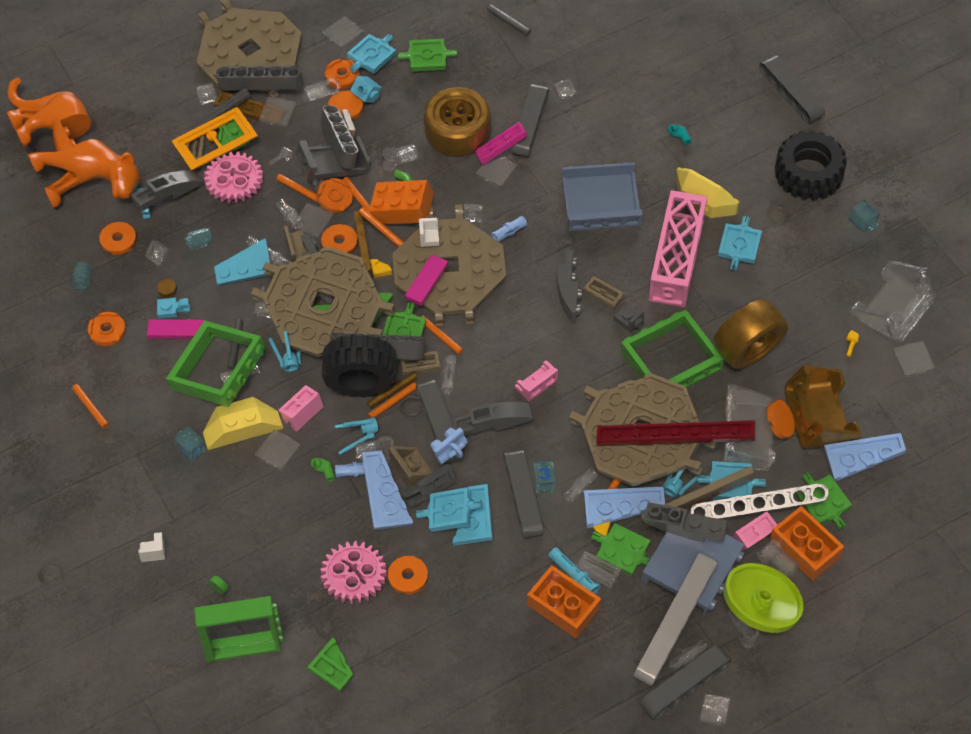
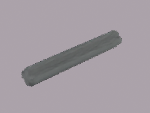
M243 88L189 125L190 131L230 111L251 96L249 91Z

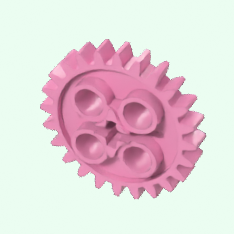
M230 152L229 156L223 154V158H216L217 162L210 161L211 166H207V171L204 172L206 189L209 190L210 195L214 194L215 199L220 197L221 202L228 199V203H230L234 199L238 203L240 198L244 202L246 196L251 199V193L257 194V189H261L260 183H263L261 165H258V160L253 161L252 155L247 158L246 153L240 156L239 152L236 155Z
M354 541L353 546L346 542V547L344 548L339 544L338 551L332 548V555L326 554L327 561H322L324 568L320 569L322 574L321 581L324 582V589H328L329 595L334 594L335 600L342 597V603L350 599V604H353L354 599H357L360 604L363 597L369 601V594L375 597V589L382 590L381 584H385L384 577L387 576L385 570L386 563H383V556H379L378 550L373 551L372 545L365 548V542L357 546V541ZM352 558H358L357 561H351ZM338 570L343 571L341 574H336L335 572ZM366 571H371V572H372V573L369 574V575L364 574V572H366ZM350 584H357L355 587H349Z

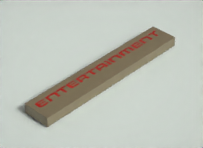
M751 466L746 467L664 505L689 509L695 504L705 502L753 480L754 472ZM643 522V525H644L645 528L651 526V525H649V524Z

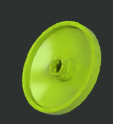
M757 563L742 564L734 568L725 580L723 593L728 607L737 618L752 628L768 633H781L793 628L802 616L804 605L798 588L787 576L772 567Z

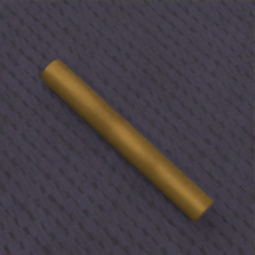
M415 372L411 373L388 390L386 389L385 392L369 400L367 405L369 408H373L418 379Z

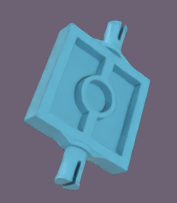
M368 34L347 53V58L355 62L350 67L351 72L355 73L359 68H365L375 74L396 55V49L388 45L393 40V36L387 34L383 39H379Z
M746 216L742 217L741 225L728 223L725 225L718 257L731 259V270H733V267L734 270H737L739 262L755 263L762 231L748 226L750 221L748 216L747 219Z
M712 461L710 476H698L697 483L711 484L746 467L751 466L752 468V464ZM753 479L713 497L711 500L752 495L753 486L765 487L766 479Z
M468 487L431 493L428 508L417 510L416 516L418 519L429 518V529L431 532L469 526L471 510L482 508L483 504L481 500L470 502V490Z

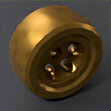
M448 88L438 92L428 101L424 113L425 134L429 143L437 151L449 156H466L475 153V150L486 144L489 138L492 121L490 108L487 101L479 93L467 88Z
M759 299L744 306L727 319L716 332L713 343L722 358L732 368H745L761 360L783 340L788 330V323L781 312L769 300Z

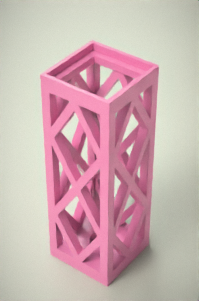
M670 191L650 280L649 301L686 307L705 218L707 196ZM675 200L681 201V203L676 208H674ZM692 203L700 205L699 215H697ZM687 205L691 215L678 212ZM673 219L680 221L675 225ZM685 224L687 229L679 234L678 229ZM674 234L676 238L672 241L670 236ZM690 234L692 241L685 246L683 239ZM677 244H679L681 248V251L679 253H677L675 249V246ZM671 250L674 257L666 263L664 256ZM683 256H684L685 259H686V261H685L684 263H682V261H681V259H680V258L683 257ZM677 263L678 268L671 274L669 268ZM681 273L684 279L675 277H677Z

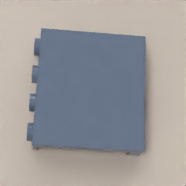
M635 162L562 168L568 231L642 225V209L639 206L634 173Z
M666 532L645 567L640 581L648 584L649 580L677 594L698 554L702 553L717 561L718 564L696 604L704 609L702 615L705 616L708 610L712 611L718 601L715 599L717 594L722 595L724 582L729 573L734 569L735 562L740 563L745 554L742 551L744 543L727 534L725 535L724 542L710 539L700 542Z

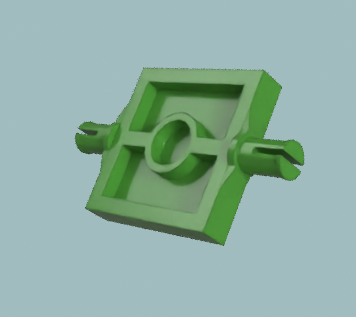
M444 39L410 40L408 52H398V60L409 59L411 72L446 70L447 57H457V49L446 50Z
M408 302L405 312H395L393 317H387L383 334L422 337L426 318L412 314L415 304Z
M809 472L804 474L802 478L807 485L823 484L828 489V496L823 503L803 506L805 510L821 525L834 521L839 530L845 528L846 524L840 516L850 510L852 504L832 476L828 475L814 481ZM815 489L813 491V495L817 499L824 497L822 490ZM797 492L796 497L802 502L804 496L802 493Z
M614 523L606 536L595 531L591 536V539L601 543L596 559L630 576H633L636 568L641 564L647 566L650 558L645 555L651 540Z

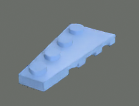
M901 433L824 445V452L831 476L837 482L903 455L906 452Z
M382 451L362 453L361 457L373 530L412 526V518L408 514L405 502L401 498L397 484L393 480Z
M664 488L584 490L587 529L596 525L644 514L648 502L664 505Z

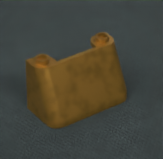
M803 365L785 385L786 399L793 414L800 445L803 448L824 447V445L857 440L862 436L860 427L856 422L848 424L846 422L838 393L845 386V379L841 369Z

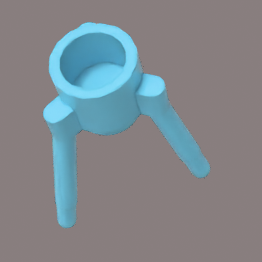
M284 331L287 353L283 355V358L273 339L269 338V342L280 362V368H284L287 372L296 371L302 365L301 351L297 350V356L294 352H291L287 331Z
M375 417L360 421L344 422L334 426L336 429L360 426L361 433H366V436L340 450L338 452L340 455L368 439L375 438L374 433L378 432Z
M684 470L678 471L675 477H672L673 473L669 474L663 484L664 492L673 498H676L677 495L681 497L697 481L698 475L682 488L683 482L679 478Z

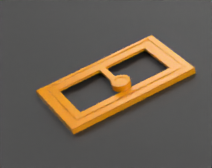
M236 107L172 140V143L192 171L258 137V135L239 108ZM235 120L245 135L222 146L217 140V133L212 130ZM206 134L207 139L214 141L218 149L195 159L185 144Z

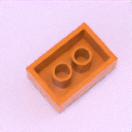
M427 180L376 182L369 212L382 224L419 223V219L428 218L434 192Z
M802 506L774 527L770 537V541L812 581L842 557L845 547Z
M551 565L527 594V606L577 639L601 610V598Z

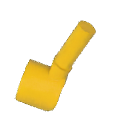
M853 330L849 332L846 340L851 342L846 354L847 357H851L853 348L859 340V334Z

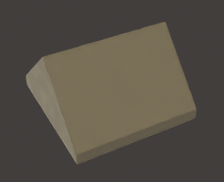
M391 446L389 448L390 463L407 487L415 485L416 482L434 472L417 447Z

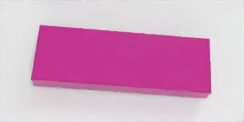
M518 122L475 150V153L484 165L527 137L528 134L521 123Z
M431 255L405 294V299L422 306L447 268L448 261Z
M149 319L147 337L148 339H192L204 320Z

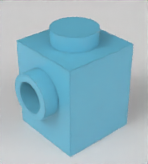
M357 76L350 91L364 102L375 103L380 96L382 87L368 76Z

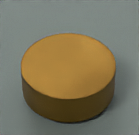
M163 279L157 285L159 295L164 298L172 297L177 291L176 284L171 279Z

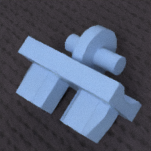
M450 427L444 434L446 439L443 442L435 440L431 443L430 446L440 464H443L453 456L458 458L463 456L461 450L468 441L461 428L455 430Z

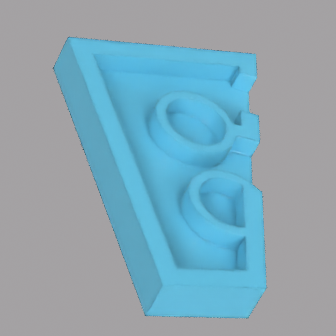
M266 238L214 266L217 285L222 286L267 276L264 274L263 266L265 262L271 263Z
M488 484L468 487L470 490V502L481 500L483 507L471 510L469 526L457 528L456 536H454L452 542L454 546L493 540Z

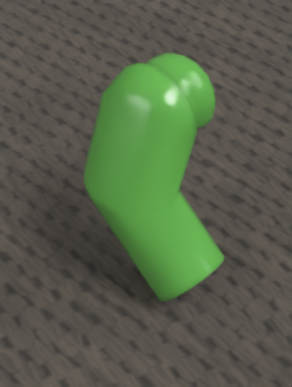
M397 169L394 173V178L398 180L414 181L411 175Z
M313 458L311 460V466L315 470L324 473L327 482L335 480L334 471L329 461L321 458Z

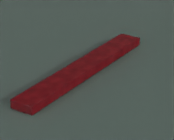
M755 420L597 425L596 443L597 446L756 441Z

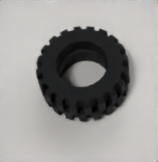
M810 130L809 132L801 131L798 135L795 133L785 139L778 149L775 165L777 182L781 187L783 186L787 193L790 192L796 198L797 196L801 197L802 200L811 199L813 201L818 198H826L828 194H834L842 184L847 164L846 153L838 141L835 142L832 136H826L823 132L815 133V131ZM802 160H813L822 164L825 169L808 171L796 163Z
M348 334L345 337H337L336 340L330 341L323 349L322 379L328 388H331L334 392H340L341 395L366 397L368 395L375 396L377 393L381 394L386 389L388 390L396 380L395 350L387 341L380 337L375 338L369 334L367 336L363 334Z

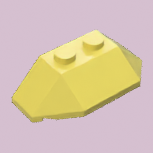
M681 167L676 169L675 181L678 192L707 196L706 216L716 218L736 215L738 213L739 201L733 198L723 187L691 169ZM692 203L694 209L699 212L700 205Z
M250 397L233 402L229 407L223 405L216 407L203 431L207 449L211 450L281 430L283 426L277 410L255 397Z

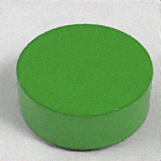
M213 576L208 581L209 585L221 595H224L229 589L227 583L218 576Z

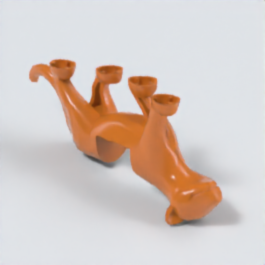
M13 79L8 85L7 94L10 103L19 109L9 110L7 114L23 147L25 148L31 143V134L35 130L40 128L53 130L54 145L57 152H33L28 154L36 173L38 174L45 165L68 170L63 177L44 188L53 208L61 204V195L80 184L99 178L111 184L114 198L128 199L138 187L142 178L134 163L133 155L126 152L120 156L103 142L96 139H89L78 144L74 142V139L84 135L91 126L90 116L81 100L72 92L66 91L53 93L35 100H23L17 94L21 79Z

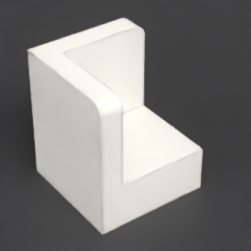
M438 218L419 219L421 247L439 246Z
M162 532L154 533V541L140 543L138 552L141 562L165 560V541Z

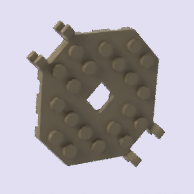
M221 0L220 2L224 6L222 11L225 14L213 21L209 20L204 11L198 14V17L201 19L199 24L204 27V32L196 62L197 67L217 88L220 87L216 77V70L220 67L296 65L302 33L282 12L236 9L232 7L228 0ZM246 43H255L260 49L246 56L239 48ZM259 90L267 92L273 100L279 97V94L276 92L277 90Z
M462 204L455 205V219L438 220L439 246L421 247L419 227L392 253L395 288L404 293H407L431 255L442 259L454 258L458 260L459 271L443 272L423 303V306L435 316L438 328H444L443 315L465 314L466 326L474 325L473 312L477 309V306L483 300L485 301L500 283L502 284L506 280L503 245L464 219ZM433 207L430 208L428 218H434Z
M328 246L312 255L302 256L288 265L275 266L265 262L263 266L264 274L273 277L266 292L255 287L251 292L254 301H263L283 345L285 346L284 331H287L290 348L316 357L323 355V349L330 342L332 333L382 334L383 330L373 328L379 312L382 311L391 317L395 313L394 304L381 300L363 259ZM318 292L335 297L329 310L323 311L312 307Z
M652 373L644 375V378L636 381L630 380L618 384V387L610 390L597 391L592 387L586 386L583 391L586 394L585 399L593 401L585 416L572 411L569 419L572 420V425L583 427L598 473L632 487L684 469H689L695 475H701L703 471L702 463L692 460L700 443L597 446L596 443L597 425L636 424L638 420L648 424L699 422L686 386ZM717 442L703 444L706 447L714 450L717 445Z

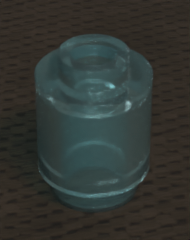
M203 227L187 232V237H184L187 248L191 247L192 250L209 245V242L213 241L209 228L204 229Z
M81 261L73 266L71 283L72 287L76 290H85L90 284L92 267L87 262Z

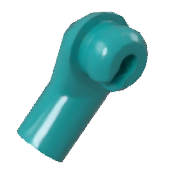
M671 124L668 127L669 134L681 138L684 145H689L692 142L687 130L683 126Z

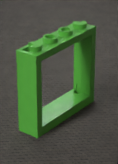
M687 310L676 312L670 318L660 320L654 326L645 328L632 337L625 338L621 343L622 355L641 379L644 378V375L651 372L634 349L684 324L710 358L669 379L686 386V388L722 370L724 359Z
M204 320L166 377V380L173 391L229 407L242 385L245 384L251 371L254 370L258 360L264 354L266 346L261 336ZM214 337L249 346L221 390L186 380Z
M271 596L194 608L196 627L206 662L281 651L280 642H283V634L276 603L272 604ZM268 618L271 631L212 640L209 630L211 626Z

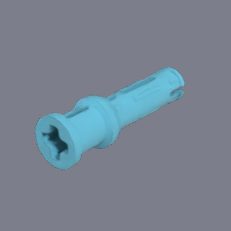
M557 547L551 550L548 557L570 578L595 595L599 592L601 586L598 583L595 584L589 578L587 572L579 570Z

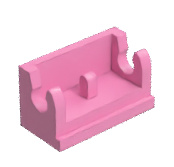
M545 360L541 368L523 381L518 380L515 389L527 401H531L558 381V370Z
M305 385L279 409V412L286 424L290 422L293 430L297 432L324 406L319 393Z
M766 511L736 531L732 537L744 543L742 549L744 551L771 534L772 529L777 526V523Z

